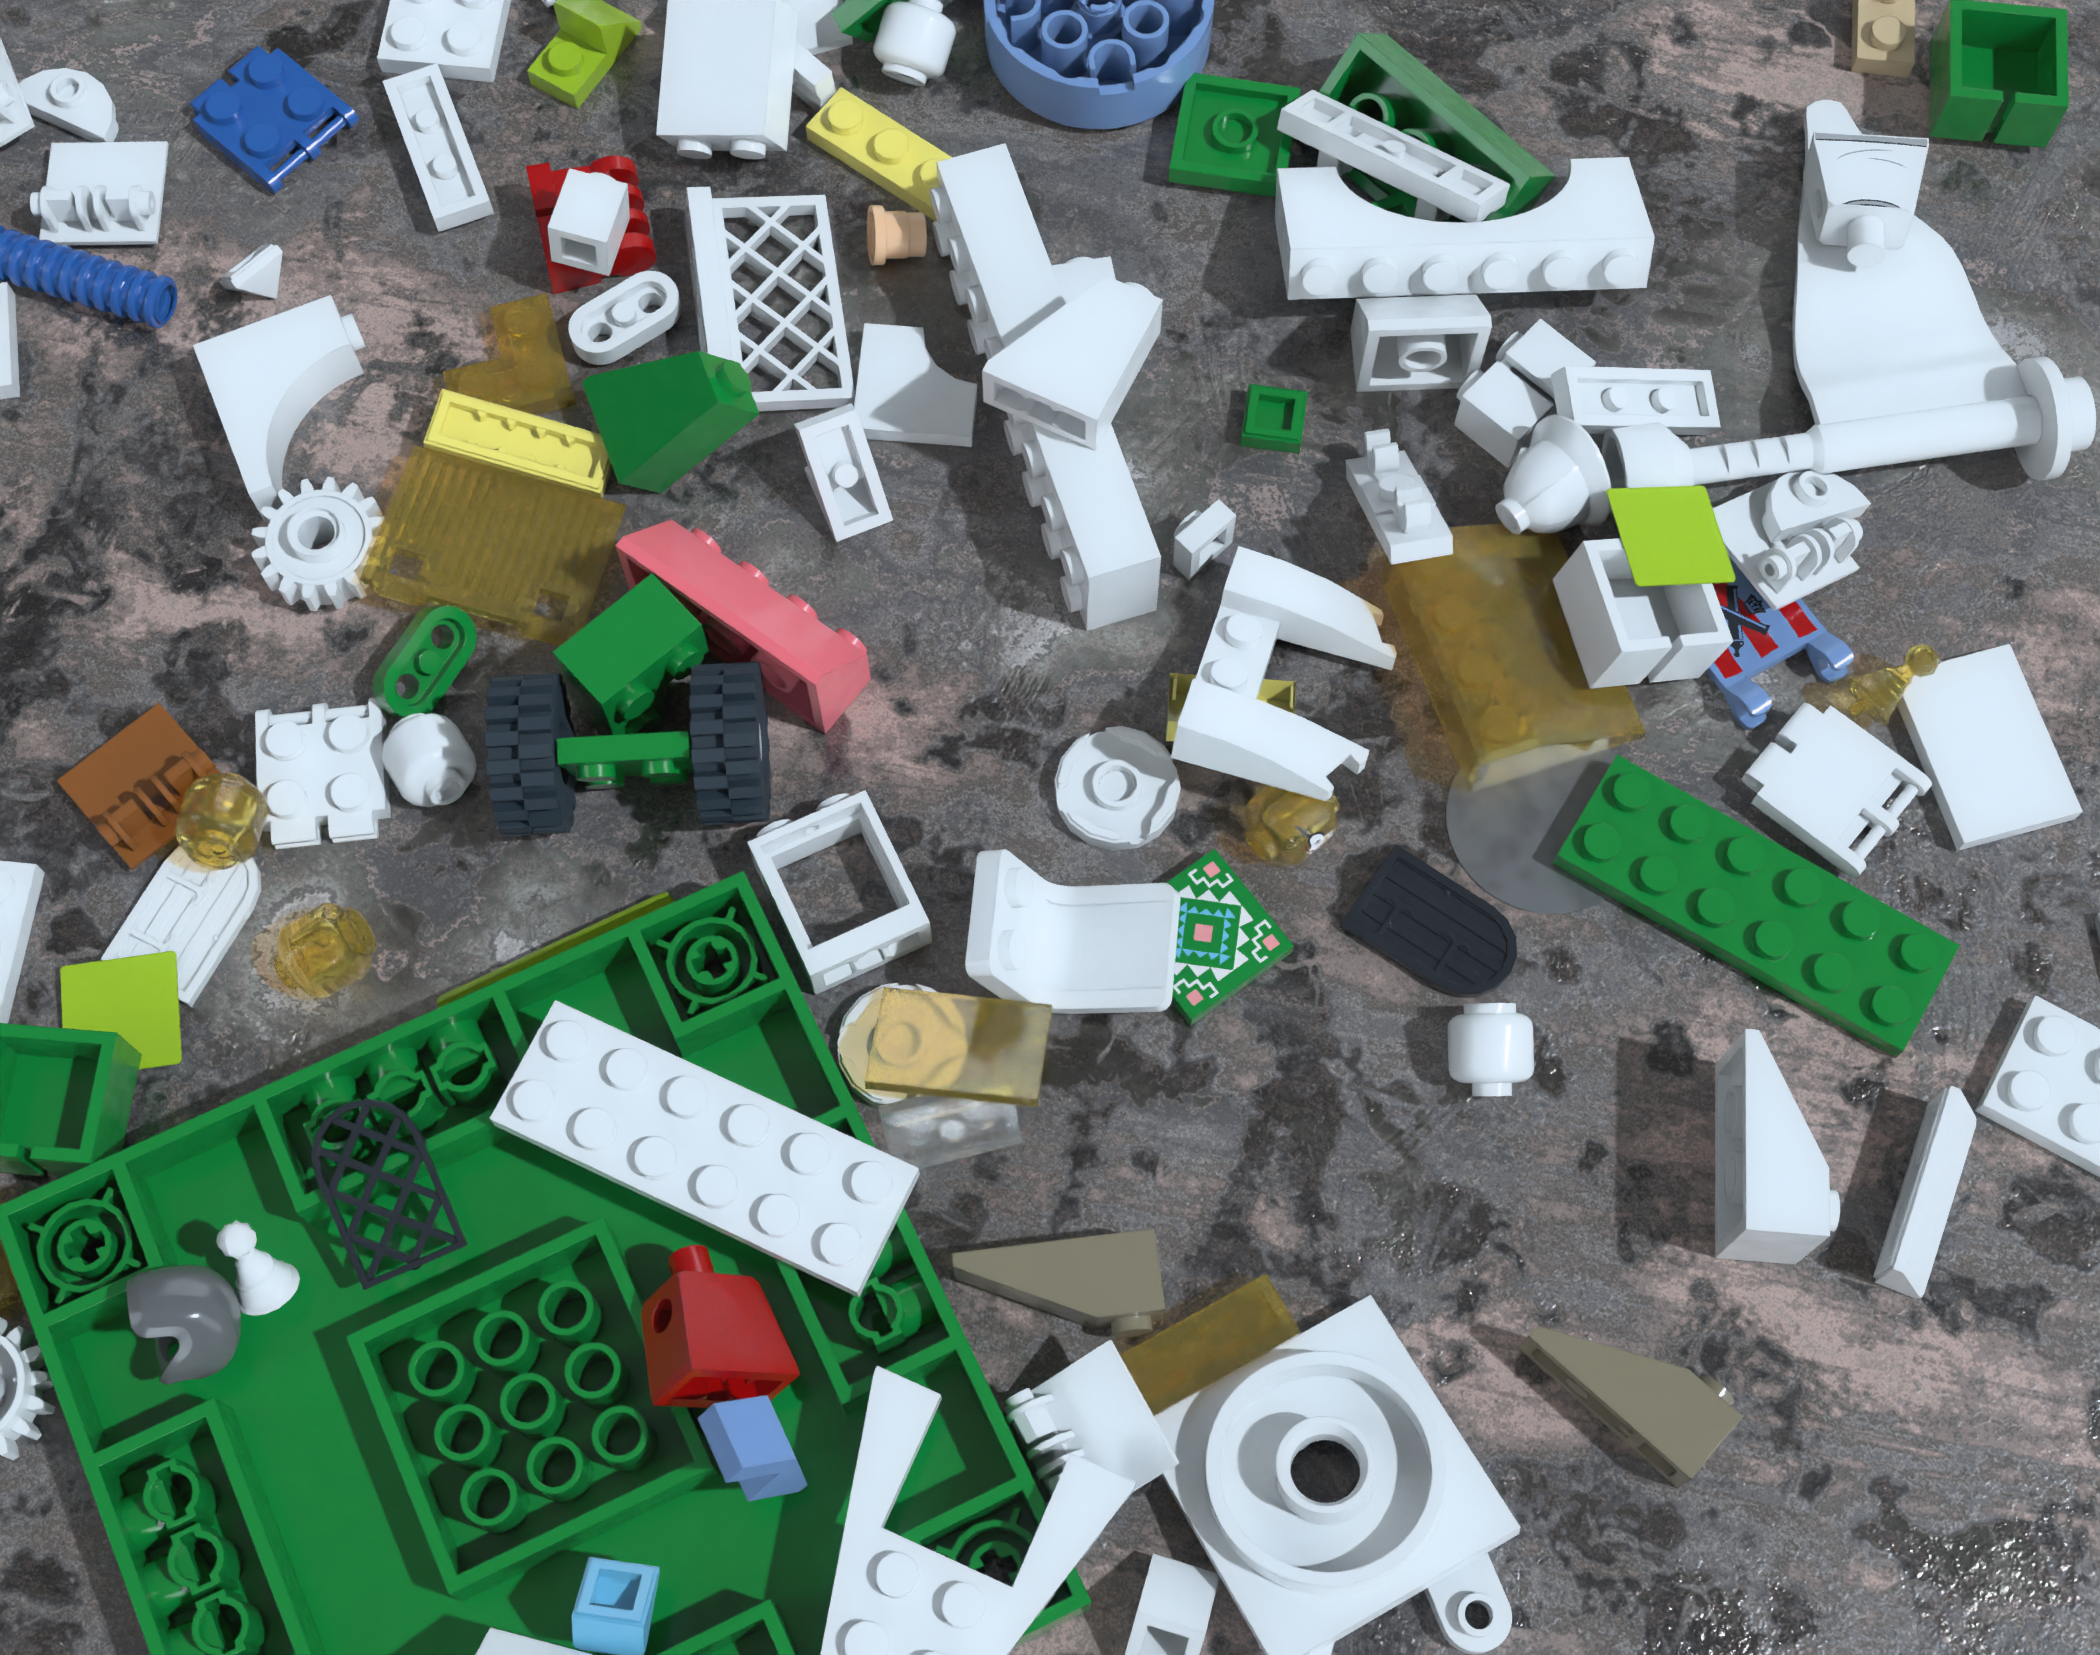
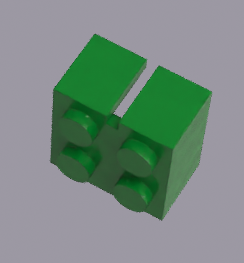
M1949 0L1930 39L1929 137L1982 142L1986 133H1993V143L2045 148L2069 108L2067 9L1976 0Z
M0 1023V1173L44 1176V1172L47 1170L55 1177L61 1178L123 1149L142 1054L117 1032Z

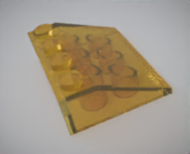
M1503 523L1448 527L1453 535V554L1392 565L1387 555H1385L1380 580L1470 793L1644 738L1646 731L1625 685L1589 688L1552 580L1569 559L1557 532L1536 533L1526 528L1520 534H1514Z

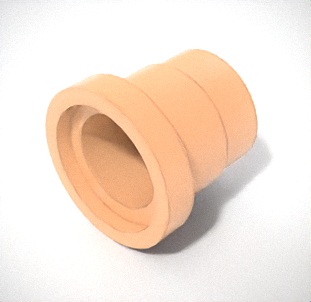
M870 205L868 207L866 234L868 257L871 265H884L886 259H907L908 257L925 256L927 228L923 212L885 211L883 205Z

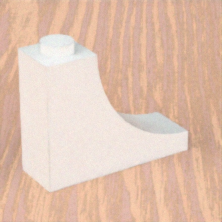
M331 295L193 345L248 494L264 521L265 519L260 512L263 506L278 510L283 505L278 492L282 490L284 458L292 436L302 419L326 394L346 381L364 374L355 352L366 347L352 313L343 317L340 316Z

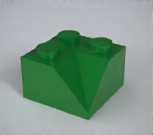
M651 573L554 650L553 655L575 706L603 735L656 733L663 723V718L669 713L672 680H682L692 674V667L700 665L704 654L709 650L702 624Z

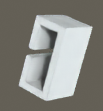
M1541 318L1524 335L1519 331L1513 333L1499 349L1495 358L1497 362L1485 373L1480 369L1473 372L1463 383L1456 396L1460 400V405L1454 425L1508 469L1530 447L1532 433L1537 423L1547 416L1557 415L1551 374L1564 366L1595 367L1596 364L1592 358Z

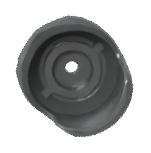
M180 1265L137 1273L126 1281L128 1313L133 1331L143 1338H155L157 1359L162 1371L159 1382L168 1385L185 1380L203 1379L219 1372L229 1363L240 1342V1305L234 1289L218 1272L205 1266ZM175 1343H179L172 1358H169L168 1350Z

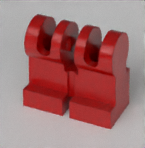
M611 155L599 158L587 166L570 168L589 174L594 172L603 173L614 178L616 181L628 184L630 219L609 276H632L651 268L656 261V252L653 240L648 236L650 226L648 217L643 212L645 206L643 195L637 187L639 178L635 163L627 157ZM549 162L526 166L553 294L602 283L601 278L607 277V275L551 261L548 224L569 168L551 171Z

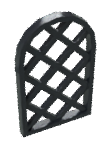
M364 1099L346 1103L326 1117L315 1134L311 1153L315 1177L317 1179V1186L323 1193L363 1290L409 1270H417L425 1263L468 1245L427 1148V1141L408 1113L391 1102ZM361 1107L355 1123L340 1117L350 1109ZM371 1107L386 1109L395 1115L387 1135L363 1126ZM402 1120L412 1133L417 1147L395 1139ZM332 1124L351 1131L342 1155L322 1147L324 1135ZM360 1134L383 1143L374 1167L350 1158ZM391 1147L415 1155L406 1179L382 1170ZM321 1156L338 1162L330 1184H328L323 1171ZM422 1161L425 1163L436 1191L414 1183ZM346 1166L370 1175L361 1199L337 1190ZM378 1178L402 1187L393 1211L369 1202ZM410 1191L434 1199L425 1223L401 1215ZM335 1199L357 1207L349 1228L345 1224ZM441 1205L445 1210L455 1235L433 1227ZM365 1210L389 1219L380 1243L356 1234ZM397 1223L421 1231L412 1255L388 1246ZM429 1235L452 1243L420 1258ZM354 1243L376 1251L367 1273ZM384 1255L407 1263L375 1277Z

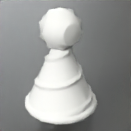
M236 1220L231 1224L224 1225L223 1229L218 1233V1248L222 1250L225 1256L236 1258L237 1279L235 1285L240 1311L243 1314L252 1316L268 1314L283 1306L297 1291L300 1282L299 1272L291 1264L277 1260L267 1252L254 1248L257 1241L255 1231L251 1229L248 1223H240Z

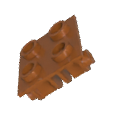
M157 703L56 780L132 870L192 825L187 814L193 822H196L236 791L218 771L200 747L198 748L160 703Z

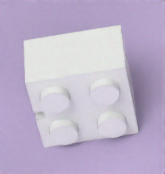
M1621 538L1583 541L1552 579L1590 689L1640 684L1647 675L1650 683L1699 678L1733 642L1712 583L1639 587L1634 582Z

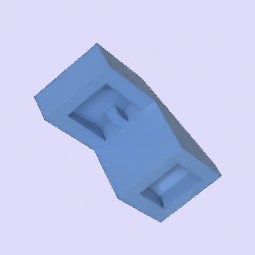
M768 1395L713 1403L698 1417V1421L725 1482L739 1481L747 1501L800 1492L808 1485Z

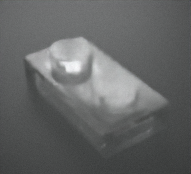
M1007 1074L878 1106L889 1155L919 1169L1023 1143L1012 1088Z

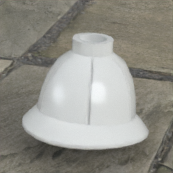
M1551 415L1537 423L1532 433L1530 447L1514 463L1503 487L1505 499L1495 507L1496 513L1503 525L1514 534H1520L1526 528L1536 533H1556L1577 524L1591 527L1598 526L1606 521L1611 509L1606 491L1611 488L1605 461L1598 446L1577 422L1568 417Z

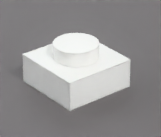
M1219 499L1203 513L1199 510L1190 513L1174 532L1172 565L1188 580H1191L1232 543L1236 514Z

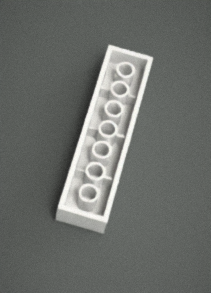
M1006 143L936 162L938 187L930 189L931 203L937 221L932 222V229L941 257L947 255L951 257L954 270H951L949 274L956 301L959 306L968 303L973 319L967 320L973 348L977 355L986 353L988 360L1066 304ZM1007 412L1009 419L1004 421L1007 442L1013 456L1023 454L1028 471L1022 472V479L1030 505L1032 507L1042 506L1046 523L1041 524L1042 537L1050 559L1053 560L1059 557L1061 559L1066 576L1060 577V584L1069 612L1080 611L1085 628L1089 631L1156 611L1161 555L1112 425L1110 424L1095 451Z

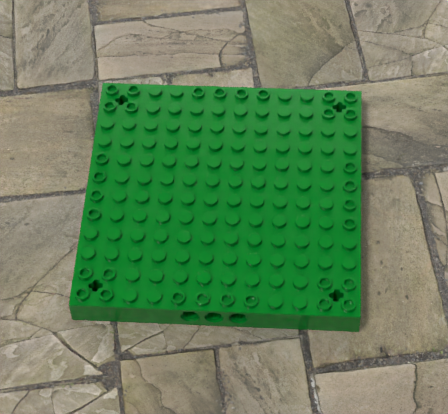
M744 871L0 1205V1239L150 1655H476L490 1627L593 1655H615L580 1650L573 1645L571 1617L589 1557L660 1567L649 1637L644 1655H820L876 1366L941 1394L942 1397L884 1529L982 1574L986 1572L982 1562L988 1557L996 1556L1001 1565L1012 1561L1017 1568L1016 1572L1008 1574L1011 1587H1013L1047 1507L905 1208H903L860 1297H856L496 1127L490 1120L493 1111L556 1000L876 1148ZM717 960L721 967H724L726 973L721 977L713 979L712 975L706 971L705 965L710 961ZM374 1099L391 1102L408 1113L422 1136L425 1137L427 1148L468 1245L425 1263L417 1270H409L363 1290L323 1193L317 1186L311 1153L315 1134L328 1115L346 1103ZM361 1107L350 1109L340 1117L355 1123ZM371 1107L363 1126L387 1135L395 1115L386 1109ZM402 1120L395 1139L417 1147L412 1133ZM332 1124L324 1135L322 1147L342 1155L351 1131ZM360 1134L350 1158L374 1167L383 1143ZM391 1147L382 1170L406 1179L415 1155ZM321 1156L323 1171L328 1184H330L338 1162ZM422 1161L414 1183L436 1191L425 1163ZM346 1166L337 1190L361 1199L370 1175ZM378 1178L369 1202L393 1211L402 1187ZM410 1191L401 1215L425 1223L434 1199ZM335 1199L345 1224L349 1228L357 1207ZM441 1205L433 1227L455 1235L445 1210ZM365 1210L356 1234L380 1243L389 1219ZM236 1220L240 1223H248L251 1229L255 1231L257 1237L254 1248L267 1252L271 1257L291 1264L298 1270L300 1282L297 1291L283 1306L268 1314L252 1316L243 1314L240 1311V1342L232 1359L219 1372L203 1379H191L164 1385L159 1382L162 1371L157 1359L155 1338L140 1337L131 1327L126 1281L137 1273L170 1266L197 1265L205 1266L218 1272L228 1281L236 1294V1258L225 1256L222 1250L218 1248L217 1235L224 1225L231 1224ZM397 1223L388 1246L412 1255L421 1231ZM429 1235L420 1258L452 1243ZM96 1240H100L105 1246L96 1249L99 1258L90 1264L84 1260V1257L93 1254L89 1246ZM354 1243L367 1273L376 1251ZM690 1245H703L708 1249L715 1273L751 1276L760 1283L800 1373L796 1379L770 1401L808 1484L800 1492L747 1501L739 1481L725 1482L698 1421V1417L708 1408L653 1406L650 1396L641 1310L643 1304L672 1277L668 1258L678 1249ZM384 1255L375 1277L407 1263ZM175 1343L168 1350L169 1358H172L179 1343ZM1075 1567L1012 1649L1091 1610L1092 1601Z

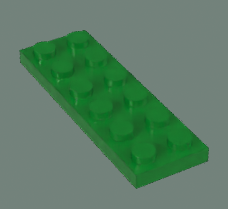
M1618 754L1615 756L1553 862L1556 866L1894 1058H1897L1906 1048L1960 946Z

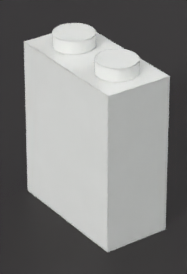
M668 0L656 135L675 146L678 155L693 159L711 158L712 151H730L731 155L744 159L765 158L766 151H787L799 12L784 0Z

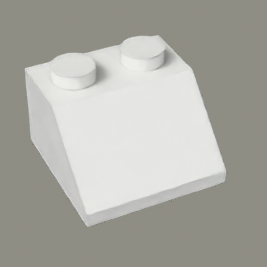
M1476 294L1419 297L1389 296L1356 299L1350 329L1356 392L1461 388L1467 378L1481 367L1492 328L1491 315Z

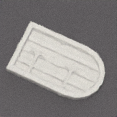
M217 835L210 836L216 845L221 846L217 850L205 849L197 837L178 846L158 869L156 875L101 957V960L174 951L177 956L179 1001L190 1007L193 1006L250 917L261 893V872L251 853L245 848L239 853L227 852L225 848L239 851L243 846L235 840ZM208 854H210V855H212V856H214V857H216V858H219V859H224V858H229V857H232V858H231L230 860H227V861H216V860L210 858V857L208 856Z

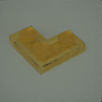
M547 293L489 307L501 357L443 371L447 390L529 414L538 415L576 405Z

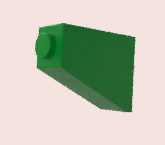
M701 351L590 375L582 382L618 483L657 493L665 491L760 414L750 390V378L741 367V364Z

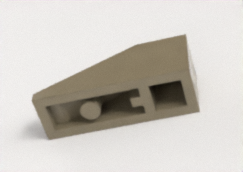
M1154 1228L951 1253L956 1281L1095 1330L1111 1328L1113 1337L1125 1338L1148 1334L1153 1331L1152 1323L1163 1322L1165 1302Z
M1537 1326L1518 1347L1676 1488L1685 1484L1696 1475L1743 1418L1731 1406L1734 1399L1724 1386L1706 1374H1701L1697 1377L1687 1368L1541 1326Z

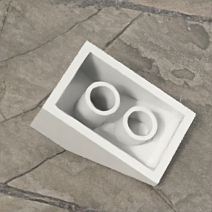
M1745 1029L1715 1065V1258L1796 1265L1829 1238L1830 1231L1837 1229L1840 1217L1839 1194L1837 1190H1830L1829 1166L1762 1034L1756 1029Z

